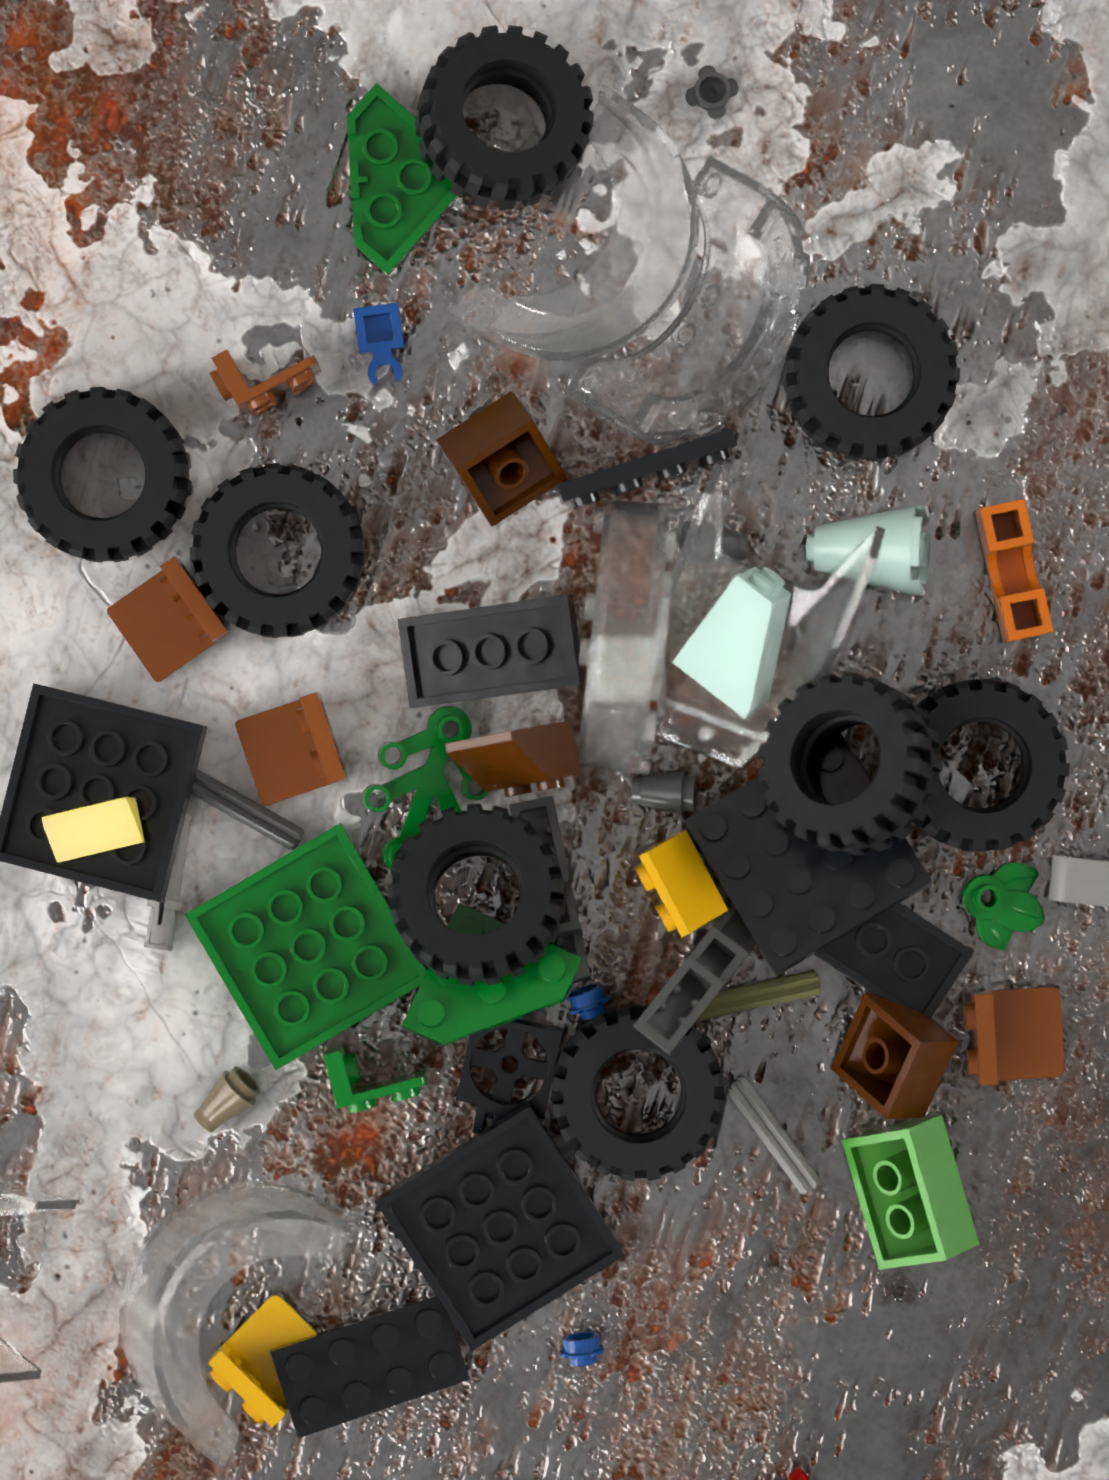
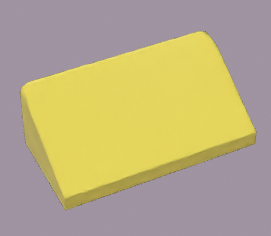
M123 797L41 817L57 863L145 842L136 798Z

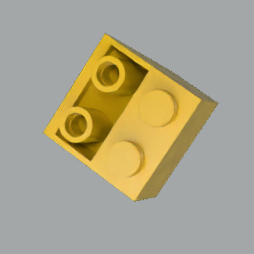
M685 829L637 854L641 863L634 866V869L645 890L649 892L655 889L662 903L655 906V909L668 933L676 929L679 935L684 937L728 911Z

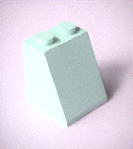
M755 566L736 575L672 661L673 664L744 719L764 707L769 700L791 599V593L783 588L785 581L767 567H763L760 570Z

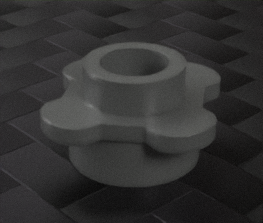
M704 66L698 72L699 78L695 86L686 91V102L690 106L703 108L708 112L710 118L720 119L725 115V105L730 97L737 95L738 84L736 80L732 78L727 79L721 73L716 72L713 66ZM710 88L716 90L715 96L708 95Z

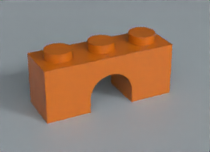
M1025 499L987 506L974 511L1002 642L1007 643L1054 632L1045 590L1041 588L1035 571L1032 554L1034 538Z

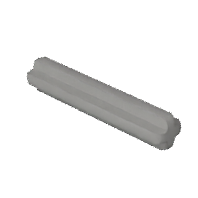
M742 1076L731 1082L726 1088L727 1094L799 1192L806 1194L816 1188L820 1183V1178L746 1077Z

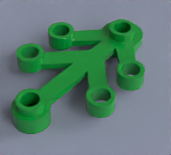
M443 706L436 709L430 715L425 730L397 743L386 742L378 750V760L381 765L388 769L396 770L406 763L408 756L432 747L426 764L382 785L371 784L362 793V802L367 809L373 812H382L389 807L392 800L416 789L399 836L390 838L382 847V861L390 870L395 859V853L401 848L400 846L407 836L414 838L420 832L418 825L425 821L433 797H435L441 811L454 807L456 812H461L443 771L449 757L446 753L445 744L469 739L472 732V725L468 715L457 707ZM453 720L457 725V732L452 737H446L442 731L443 725L447 721ZM396 747L400 752V758L396 763L388 764L385 760V753L389 748ZM455 762L463 778L461 781L462 793L471 800L478 801L484 799L489 791L486 792L482 788L478 794L472 795L468 790V784L472 778ZM374 790H381L384 794V800L379 806H372L369 802V796Z

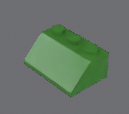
M942 1114L907 1120L842 1140L879 1270L946 1261L980 1245Z

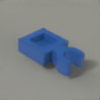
M398 302L354 308L359 354H373V360L368 367L370 382L372 385H378L377 371L384 365L390 366L394 370L395 381L400 382L403 376L402 368L398 360L392 355L394 350L405 349Z

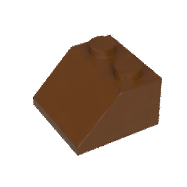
M510 391L436 439L492 527L567 479L533 419L513 391Z
M572 720L445 744L446 753L486 792L504 788L505 797L531 793V783L536 782L538 791L565 787L564 777L582 774Z
M864 993L831 1070L884 1118H922L929 1108L959 1041L930 1016L875 994Z

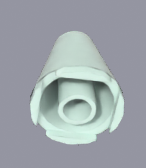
M914 505L817 525L815 534L807 535V561H814L815 570L914 596L925 595L922 584H928L931 535L922 532V522H930L928 507Z

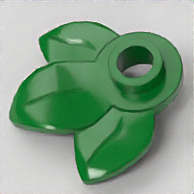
M1004 863L992 875H977L965 885L962 892L963 906L968 914L975 918L977 935L986 945L999 950H1005L1011 938V931H1032L1044 923L1045 915L1042 905L1035 896L1028 893L1038 876V871L1034 867L1024 863ZM985 890H989L991 892V900L989 904L984 906L981 903V895Z

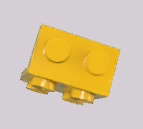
M272 1295L211 1356L208 1364L213 1370L210 1372V1375L222 1389L229 1392L233 1388L245 1400L242 1407L252 1419L259 1424L266 1421L273 1428L285 1416L288 1407L269 1350L318 1334V1332L281 1296Z

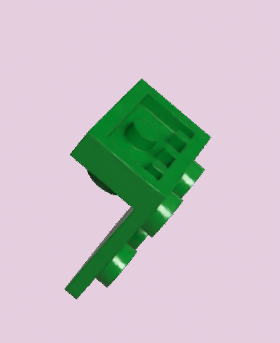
M344 1044L327 1049L323 1055L337 1109L348 1106L350 1114L376 1107V1098L392 1094L394 1102L418 1096L421 1091L420 1087L426 1085L428 1080L426 1070H421L356 1088L355 1083H359L360 1079H362L356 1053L347 1054Z

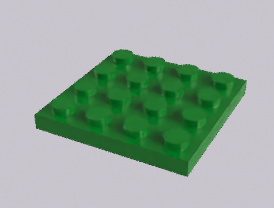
M342 823L184 914L275 1070L421 985L427 972L426 966L424 967L414 958L412 952L403 942L391 915L392 908Z

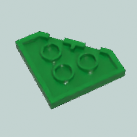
M376 83L346 116L353 237L355 247L389 276L457 200L458 196L450 192L452 182L448 178L439 182L431 173L433 161L423 159L419 149L422 138L416 135V117Z
M459 903L448 927L461 934L482 935L497 930L505 923ZM549 943L545 948L546 955L537 964L532 961L524 967L525 973L516 978H513L512 974L500 978L501 983L487 985L486 981H475L474 986L460 984L458 979L450 977L446 980L435 975L434 971L429 967L402 1023V1027L445 1047L480 1031L493 1029L520 1019L521 1016L539 1009L560 1004L565 1001L581 967L583 958Z

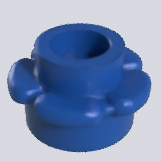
M601 982L580 987L568 994L571 1003L569 1012L573 1015L580 1014L582 1020L596 1017L607 1010L605 1003L611 999V995L605 993Z
M575 1332L563 1337L564 1349L560 1351V1356L563 1358L569 1357L570 1365L588 1366L597 1362L596 1356L602 1354L604 1348L602 1344H599L597 1332Z

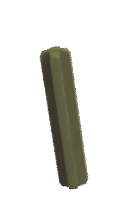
M807 971L721 990L697 1021L818 995L821 993L819 976L816 971Z

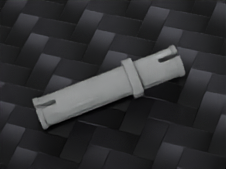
M185 816L165 901L156 902L147 899L146 906L151 907L144 947L168 951L173 950L172 942L177 911H182L183 902L179 901L186 860L190 823L192 821L190 816Z

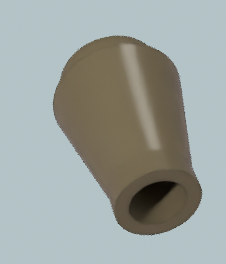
M235 1066L230 1072L224 1071L202 1105L194 1112V1117L204 1129L214 1132L220 1125L256 1103L255 1097L260 1093V1088L246 1071Z

